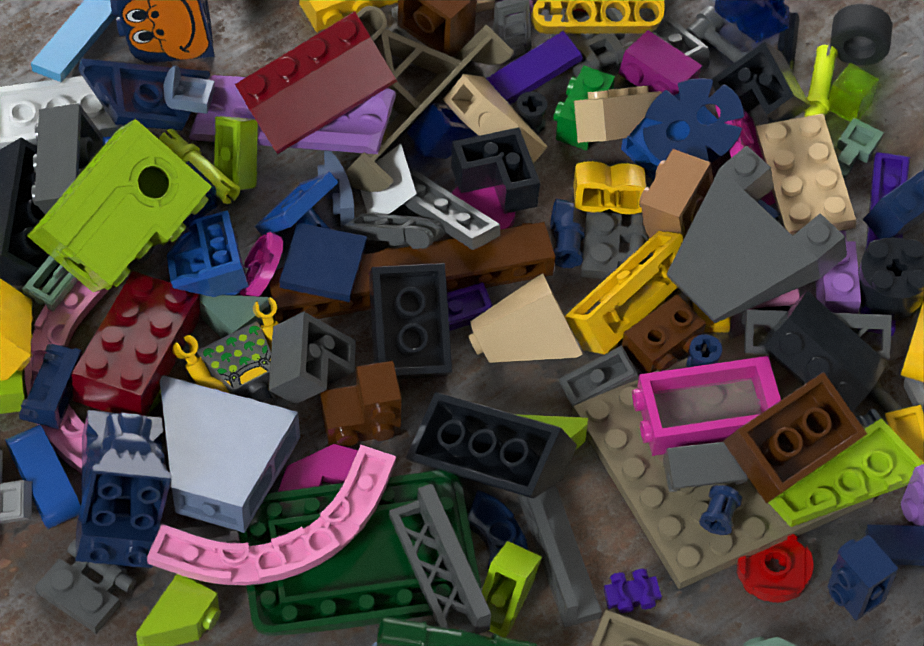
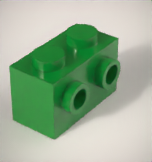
M583 65L578 77L572 76L566 90L568 97L565 102L560 101L553 116V120L557 121L555 140L585 151L588 150L591 142H578L574 101L588 99L587 92L614 89L615 76Z

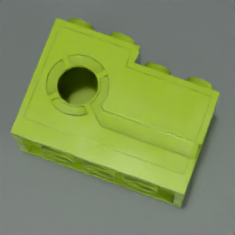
M134 119L113 134L29 233L28 237L93 293L104 288L109 290L113 285L117 287L130 273L127 266L135 258L139 260L151 247L158 244L164 246L169 240L173 242L181 235L186 228L183 221L191 213L196 215L209 200L205 194L212 186L137 119Z

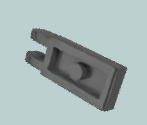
M367 213L360 214L343 226V232L366 236L367 243L389 241V244L393 246L408 243L413 249L428 248L432 245V242L438 241L443 237L445 229L444 225L441 224L442 222L435 219Z

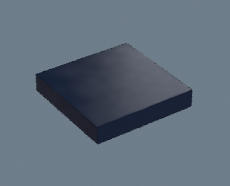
M297 222L280 277V288L350 302L367 245V237Z

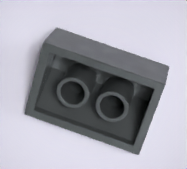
M79 103L39 109V123L35 125V137L38 142L37 154L33 156L36 182L32 186L31 195L34 204L45 215L102 149L103 135Z

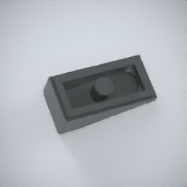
M670 16L661 20L657 29L652 33L701 64V71L707 69L710 65L709 47Z
M620 346L558 380L573 407L614 388L639 379V376L624 348Z

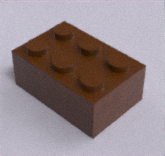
M823 372L737 429L723 442L767 504L862 439L867 433Z

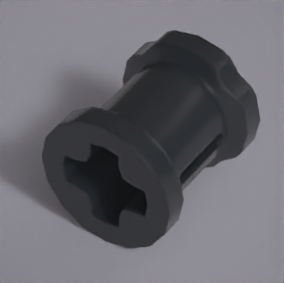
M525 92L517 100V110L519 116L538 135L545 129L546 120L544 114L547 111L548 103L546 98L538 92Z

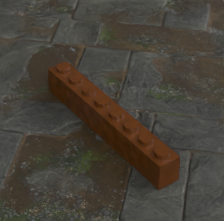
M545 222L523 223L517 227L500 230L499 237L474 250L451 237L447 240L432 242V245L426 249H413L409 246L398 249L386 248L380 252L363 255L350 302L280 288L279 281L284 267L275 271L268 284V294L277 304L274 319L279 324L302 312L316 319H323L371 310L368 272L372 267L445 263L448 293L482 282L485 288L531 280L541 274H544L545 277L553 276L555 254Z

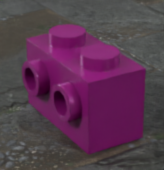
M647 30L625 50L618 74L636 86H648V92H663L667 90L675 96L679 93L678 83L697 79L702 65Z

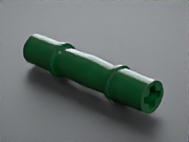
M385 616L381 618L377 634V646H537L536 643L499 637L498 634L488 637L458 629L427 626L425 621L419 623Z

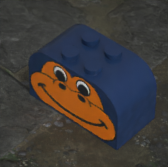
M110 0L113 16H119L116 17L119 36H126L129 50L136 59L145 63L215 57L208 0Z

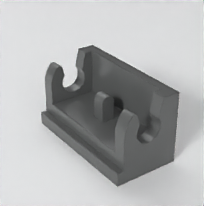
M724 442L667 448L662 460L669 492H677L680 488L732 482L737 485L743 484V482L748 480L747 475Z

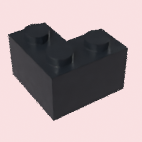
M765 41L712 78V86L715 92L725 84L737 94L743 109L747 113L761 104L765 114L777 122L793 119L811 107L782 52Z
M520 127L452 141L451 168L460 194L494 186L504 214L537 207L540 181Z

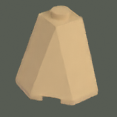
M544 274L535 277L470 321L473 333L468 335L471 344L477 355L484 352L489 363L577 358L583 355Z

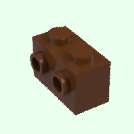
M677 294L626 330L623 334L621 346L624 348L630 361L643 374L652 373L657 370L659 372L665 371L684 354L690 355L689 347L691 341L699 335H704L706 322Z

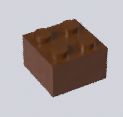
M398 0L397 26L429 48L453 57L474 37L477 0Z

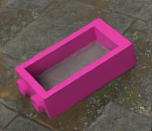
M768 356L639 374L637 389L632 390L634 409L636 412L641 411L643 421H640L641 438L643 443H649L652 456L665 454L667 448L723 442L737 429L781 401Z

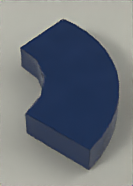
M477 490L468 513L470 530L477 533L487 546L490 556L489 570L492 560L507 541L528 550L526 537L515 520L514 514L495 497Z

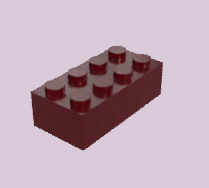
M132 271L72 372L73 401L105 412L146 416L161 389L160 379L163 375H169L178 359L173 354V345L178 343L183 350L187 343L184 337L187 335L191 336L199 322L200 294L174 289L169 282Z

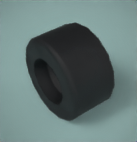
M853 4L840 9L833 17L830 47L833 46L837 49V57L841 61L851 65H872L883 60L889 54L893 24L890 16L881 8L869 4Z

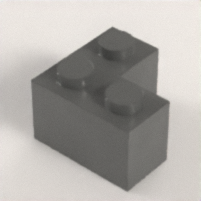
M305 312L273 326L269 391L297 404L327 390V384L354 372L356 340Z

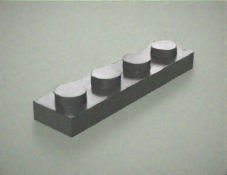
M409 168L417 194L403 205L423 218L439 220L444 225V232L472 250L500 236L499 223L416 170Z

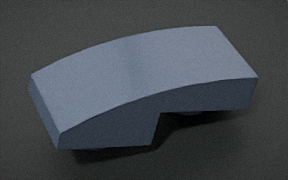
M324 151V165H318V176L330 172L338 181L325 197L326 199H333V214H340V226L343 228L346 223L354 219L352 189L347 174L332 151Z

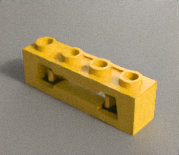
M664 231L655 233L564 316L582 350L604 355L614 350L618 346V342L623 338L626 330L645 318L654 309L663 305L665 299L678 288L667 277V272L684 240L682 234ZM651 252L653 253V256L649 258L643 265L639 264ZM597 301L601 302L589 314H585Z

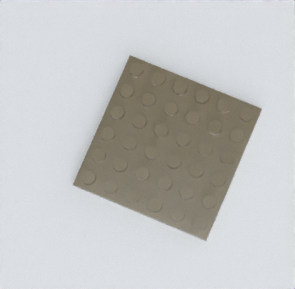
M763 326L754 329L753 346H759L758 344L768 334ZM745 333L721 343L723 350L718 363L768 356L781 400L802 387V384L769 354L744 353ZM688 357L676 362L667 370L686 368ZM638 380L573 406L572 414L574 417L588 418L586 437L678 589H682L737 564L740 557L745 555L746 558L787 540L788 536L792 534L796 536L804 534L866 506L874 500V498L790 527L769 503L766 504L749 478L743 484L735 485L734 482L715 484L718 486L725 485L737 490L743 499L741 505L735 508L731 520L733 523L732 532L728 535L713 534L705 530L700 525L699 520L701 514L708 509L711 500L709 492L714 485L680 488L677 492H669L662 461L665 454L652 456L649 443H643L640 421H643L641 411H635L632 401V390L637 389ZM751 382L654 396L662 428L760 414Z

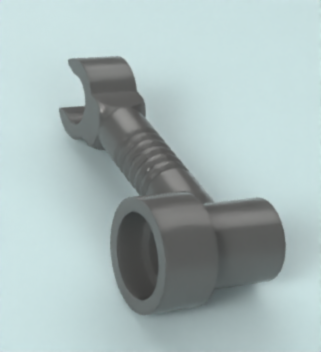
M706 6L696 16L697 20L686 29L701 42L704 39L734 63L748 53L742 52L718 33L725 26V20L721 13L712 6Z

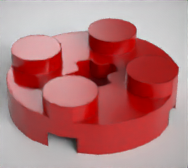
M792 534L788 536L787 540L746 558L745 555L738 558L736 569L743 587L748 593L767 602H787L799 597L809 585L813 573V556L808 547L806 546L805 549L797 541L798 537ZM771 559H777L778 564L785 566V569L773 572L766 565L770 564Z

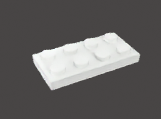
M83 76L65 78L62 82L48 80L0 87V149L20 137L37 146L35 125L39 123V109L79 103L103 137L113 136L124 125L114 124Z

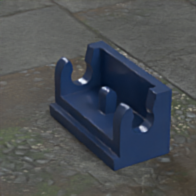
M48 344L45 349L46 353L43 357V363L27 399H24L20 406L19 417L25 421L59 429L73 396L72 372L82 357V352L77 348L70 349L55 344Z

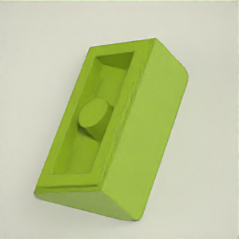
M215 117L214 166L233 183L237 184L240 190L255 188L257 185V121L252 118Z

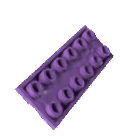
M213 75L209 78V80L215 81V92L208 113L197 114L189 135L191 140L215 142V117L217 116L255 119L235 85L246 77ZM386 88L289 148L378 154L396 97L395 91ZM258 124V145L272 146Z

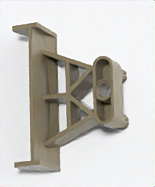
M366 6L357 13L396 79L411 63L438 75L416 98L410 95L398 82L388 87L396 93L392 108L400 115L385 129L378 154L359 153L358 159L345 171L352 187L367 192H381L394 182L375 160L470 60L486 65L502 64L514 55V51L487 24L453 58L385 29L387 26L386 15L377 7ZM391 55L404 60L395 71Z

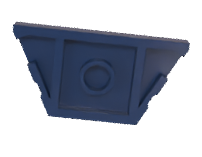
M81 58L78 67L80 74L115 125H126L137 119L147 128L183 130L192 112L171 109L167 106L164 99L163 85L171 67ZM179 68L181 76L207 80L210 77V71Z

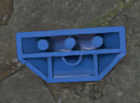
M228 210L193 220L189 225L190 231L181 236L166 255L170 280L174 289L216 297L220 295H236L242 289L249 287Z

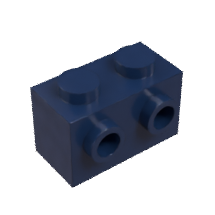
M869 534L859 541L855 539L849 540L838 550L837 554L839 556L831 568L832 575L827 586L834 602L841 607L844 606L856 621L885 602L899 569Z

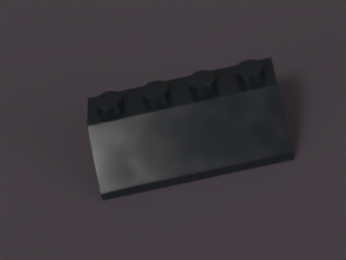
M22 137L0 149V278L8 284L15 286H25L50 256L28 237L29 233L45 214L34 204L31 195L32 186L36 182L33 156L37 154V146ZM60 264L55 267L40 287H44Z
M435 392L406 459L420 465L534 499L563 479L577 444L561 427Z

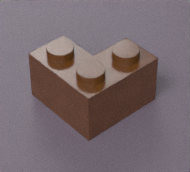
M393 361L357 366L356 385L325 390L320 393L321 413L328 446L336 444L350 447L361 441L373 439L385 441L394 436L401 435L402 399Z

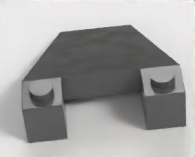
M745 146L720 167L667 272V277L714 323L822 278L847 256L845 236L821 213L796 234L792 235L758 203L761 198L774 188L771 167L748 146Z

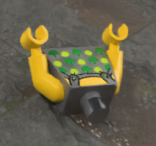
M268 298L271 308L268 314L260 312L258 301L253 305L254 314L263 320L261 327L258 321L199 350L197 340L193 336L187 335L184 339L189 345L188 353L183 352L178 343L173 345V354L177 358L187 361L185 367L195 384L251 398L270 405L276 403V398L269 391L273 326L279 324L278 321L273 319V315L277 310V304L274 299Z

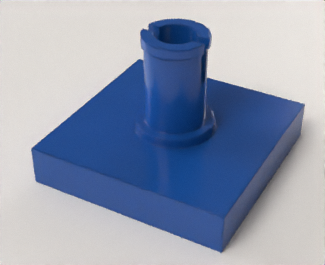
M330 172L300 183L254 227L262 236L264 234L267 235L268 232L276 233L290 228L296 222L330 229L312 207L338 181Z

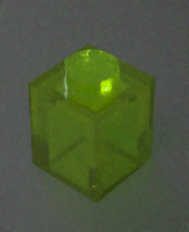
M850 62L832 84L828 99L830 102L829 110L849 122L853 118L859 120L873 102L879 79Z

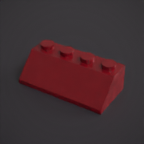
M354 11L235 85L275 152L279 154L398 81Z

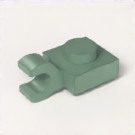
M856 118L852 119L839 138L836 147L842 151L838 157V163L843 178H847L857 159L865 163L868 162L882 141L884 132Z

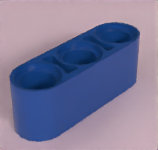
M37 425L5 439L9 453L22 480L32 482V501L45 527L50 529L79 516L81 507L79 500L42 426Z

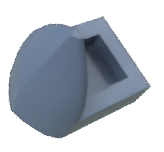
M172 66L166 75L163 85L164 99L167 106L171 109L207 114L215 92V81L181 76L179 67Z

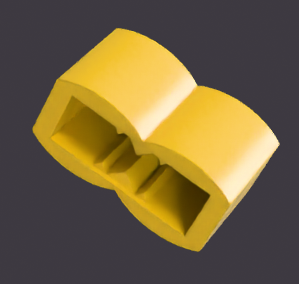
M595 161L581 162L575 165L573 188L574 203L577 209L586 212H602L610 209L620 214H637L642 212L639 201L643 190L647 187L645 169L643 167L629 163L616 164L610 167Z

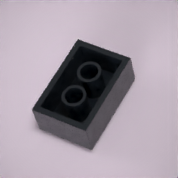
M445 263L372 267L368 272L374 364L393 361L397 379L443 377L451 374L452 361Z

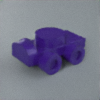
M646 569L635 570L632 573L634 578L632 581H626L625 573L622 572L611 575L612 584L604 585L608 609L618 607L619 613H628L641 605V609L655 607V601L661 600L662 597L656 576L648 577Z

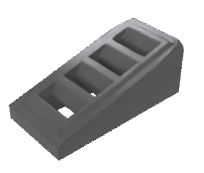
M504 0L495 3L493 31L514 51V55L503 63L514 61L531 51L529 0Z

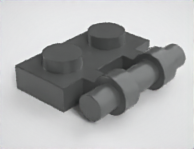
M611 9L605 11L609 20L613 22L619 21ZM589 15L577 19V21L585 22L589 19ZM625 33L567 34L583 58L582 63L573 66V72L576 77H578L583 65L602 71L601 68L613 63L615 65L621 64L625 50L634 43L632 41L623 45L620 43L619 40L625 38ZM605 46L608 50L607 52L598 56L594 54L593 51Z
M587 212L581 277L606 279L648 240V234L643 225V215H633L631 225L626 227L621 226L622 214ZM619 242L630 243L629 252H619ZM646 258L639 264L643 265L646 262Z
M76 540L69 545L67 550L75 558ZM59 558L36 584L35 589L37 594L96 634L120 607L119 599L112 594L114 590L119 587L129 593L136 585V580L126 574L127 569L121 565L76 561L70 566ZM91 568L104 577L99 584L85 576Z

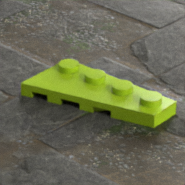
M880 418L864 429L867 433L866 436L768 503L790 527L907 486L914 468L924 463Z

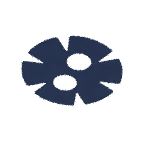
M706 78L679 82L680 100L669 91L664 90L652 102L645 115L648 119L663 122L662 124L643 128V136L648 149L660 161L665 160L672 149L678 148L680 152L709 162L707 145L719 156H723L735 144L742 131L741 127L724 123L744 117L743 106L737 94L724 84L709 97L713 80ZM706 104L718 106L721 112L719 119L710 125L701 124L697 120L698 110ZM675 121H685L690 127L689 135L682 141L674 142L669 140L666 136L667 127Z

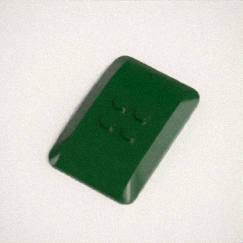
M440 470L390 477L373 515L355 538L337 554L323 563L289 578L262 584L246 585L253 627L265 636H279L380 624L383 616L408 620L433 615L389 517V510L418 501V488L433 484L481 590L464 494L459 477ZM344 483L268 493L245 533L239 531L240 543H248V546L271 543V539L286 535L301 527L303 529L320 517V513L334 500ZM420 512L401 519L405 528L419 534L425 524ZM428 531L426 536L431 538V535ZM411 540L412 545L414 547L416 541ZM422 544L417 556L420 561L435 566L439 553L437 549ZM442 563L440 568L446 570L444 564ZM425 572V574H426V576H427V579H428L429 576H430V573ZM436 576L431 586L434 593L448 599L454 589L452 582ZM456 596L455 601L461 603L458 596ZM439 604V606H440V608H441V610H442V612H443L445 606Z

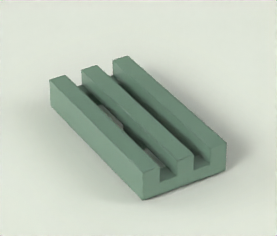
M49 256L22 288V291L27 297L35 298L36 303L40 305L44 303L47 305V309L54 311L79 280L60 265L53 273L52 278L40 291L38 288L59 264Z

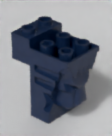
M88 410L82 435V502L76 525V561L152 568L153 565L148 564L147 556L158 534L171 482V472H168L166 464H163L165 458L161 442L163 418Z

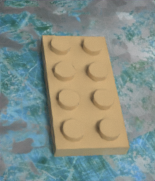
M824 114L756 126V137L763 161L771 167L774 184L772 192L782 226L790 234L794 235L821 213L839 231L856 228V217Z

